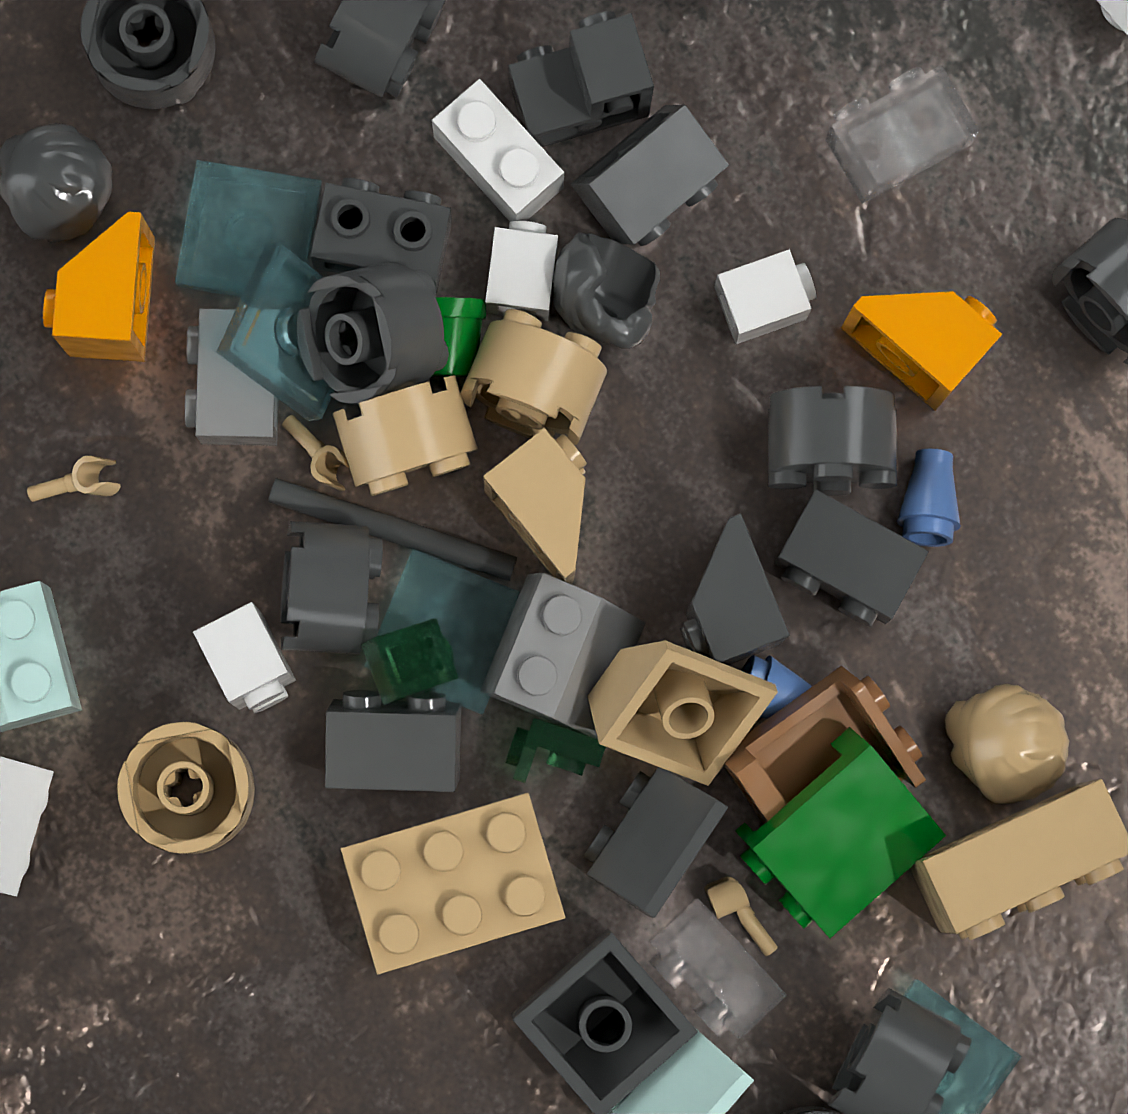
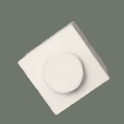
M529 221L509 222V229L495 227L485 300L487 314L504 316L507 309H515L526 312L538 320L548 321L558 248V235L546 234L547 227L545 225Z
M790 249L718 274L714 285L735 345L806 320L812 309L809 301L816 299V290L806 264L795 265Z

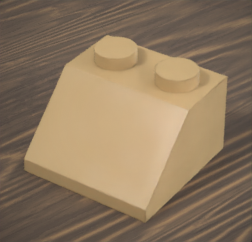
M544 427L483 476L484 492L552 577L572 584L576 570L586 479L583 476L586 473L583 467L587 463L578 449L564 434L554 440Z
M665 640L620 649L587 697L600 745L709 786L778 691L776 685Z

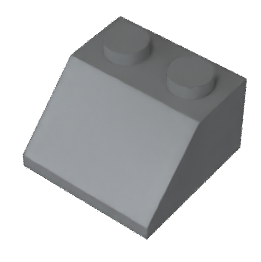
M528 574L480 692L598 741L587 696L619 650L637 645L645 622L602 597L548 574Z

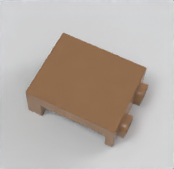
M843 666L837 668L747 733L724 764L725 769L763 825L841 757L832 747L831 743L849 727L875 749L900 781L906 780L915 788L926 781L915 764V761L922 757L920 749L901 725L893 730L883 714L885 710L890 708V704L883 692L868 675L859 680Z

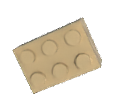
M1098 779L1079 783L929 852L916 861L910 869L939 932L959 934L961 939L968 937L969 940H973L1005 925L1001 913L1017 907L1019 913L1026 910L1029 913L1039 910L1065 897L1060 887L1061 885L1075 880L1077 886L1084 883L1092 885L1124 870L1120 858L1128 855V833L1103 780Z
M529 793L341 848L377 975L566 918Z

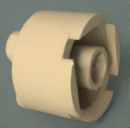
M507 309L502 320L492 321L488 325L460 393L463 402L471 408L475 398L489 406L484 418L521 436L531 439L545 427L552 437H554L555 433L566 434L573 445H577L607 374L605 365L598 359L602 349L601 345L591 338L578 333L567 332L565 337H561L541 329L542 323L534 316L520 310Z
M455 376L444 377L445 391L433 394L430 383L425 382L360 402L358 404L362 416L348 420L345 409L333 413L355 487L368 484L371 495L375 496L407 486L408 481L405 475L407 472L429 466L432 477H436L470 465L467 453L478 450Z
M176 722L151 730L137 742L124 761L119 773L117 793L120 809L126 822L147 843L168 852L200 854L212 851L226 844L245 826L254 802L255 785L252 769L247 758L240 748L228 737L204 725L191 722ZM187 771L191 779L202 781L203 785L202 791L195 793L193 796L194 804L188 807L184 799L172 796V787L181 784V774Z

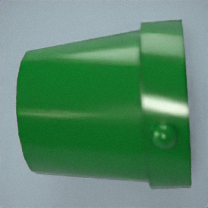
M435 297L443 319L444 341L448 347L449 357L445 367L434 372L431 377H467L480 347L482 322L486 320L485 300Z

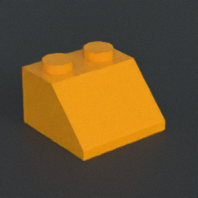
M127 212L57 271L56 289H46L43 304L44 327L52 328L53 338L69 357L145 362L155 237L141 212Z
M954 291L861 296L853 305L841 327L843 331L934 411L1002 335L993 326L997 322L996 317L984 304L972 296H967L963 300Z

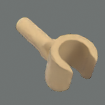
M294 415L288 416L283 421L282 426L308 451V455L312 458L310 466L313 477L332 488L345 491V487L338 483L336 479L337 469L341 464L349 468L345 452L335 446L325 445Z
M83 456L75 463L72 473L58 479L29 486L27 488L28 497L34 502L66 492L72 493L76 491L105 497L113 496L119 491L120 484L112 482L99 483V473L103 467L114 465L116 461L102 457Z
M724 877L704 887L717 919L736 912L740 923L765 956L772 954L778 948L754 915L755 912L750 907L747 894L736 879Z

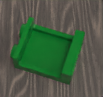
M850 727L831 743L832 747L841 756L758 830L752 831L745 822L735 830L749 847L740 855L744 862L765 885L775 877L786 889L787 893L778 900L803 929L814 921L829 938L833 937L911 868L916 861L920 860L946 837V834L875 749Z

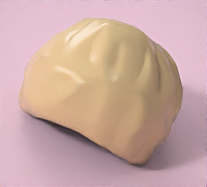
M996 685L985 693L972 696L967 701H956L946 714L947 736L954 743V748L950 754L953 763L980 789L984 797L995 804L1015 803L1034 799L1052 788L1065 771L1069 739L1064 728L1063 715L1039 694L1028 692L1019 685Z

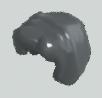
M53 123L38 126L21 135H14L7 139L0 148V196L6 202L12 216L26 235L32 239L47 240L49 243H57L73 239L90 231L101 216L113 188L112 165L94 140L79 133L71 125Z
M578 232L569 243L563 246L555 261L556 267L552 282L554 308L568 327L578 334L602 343L612 344L621 349H630L641 344L648 336L652 326V313L650 310L656 304L655 294L660 281L659 268L648 258L617 241L602 238L591 233Z

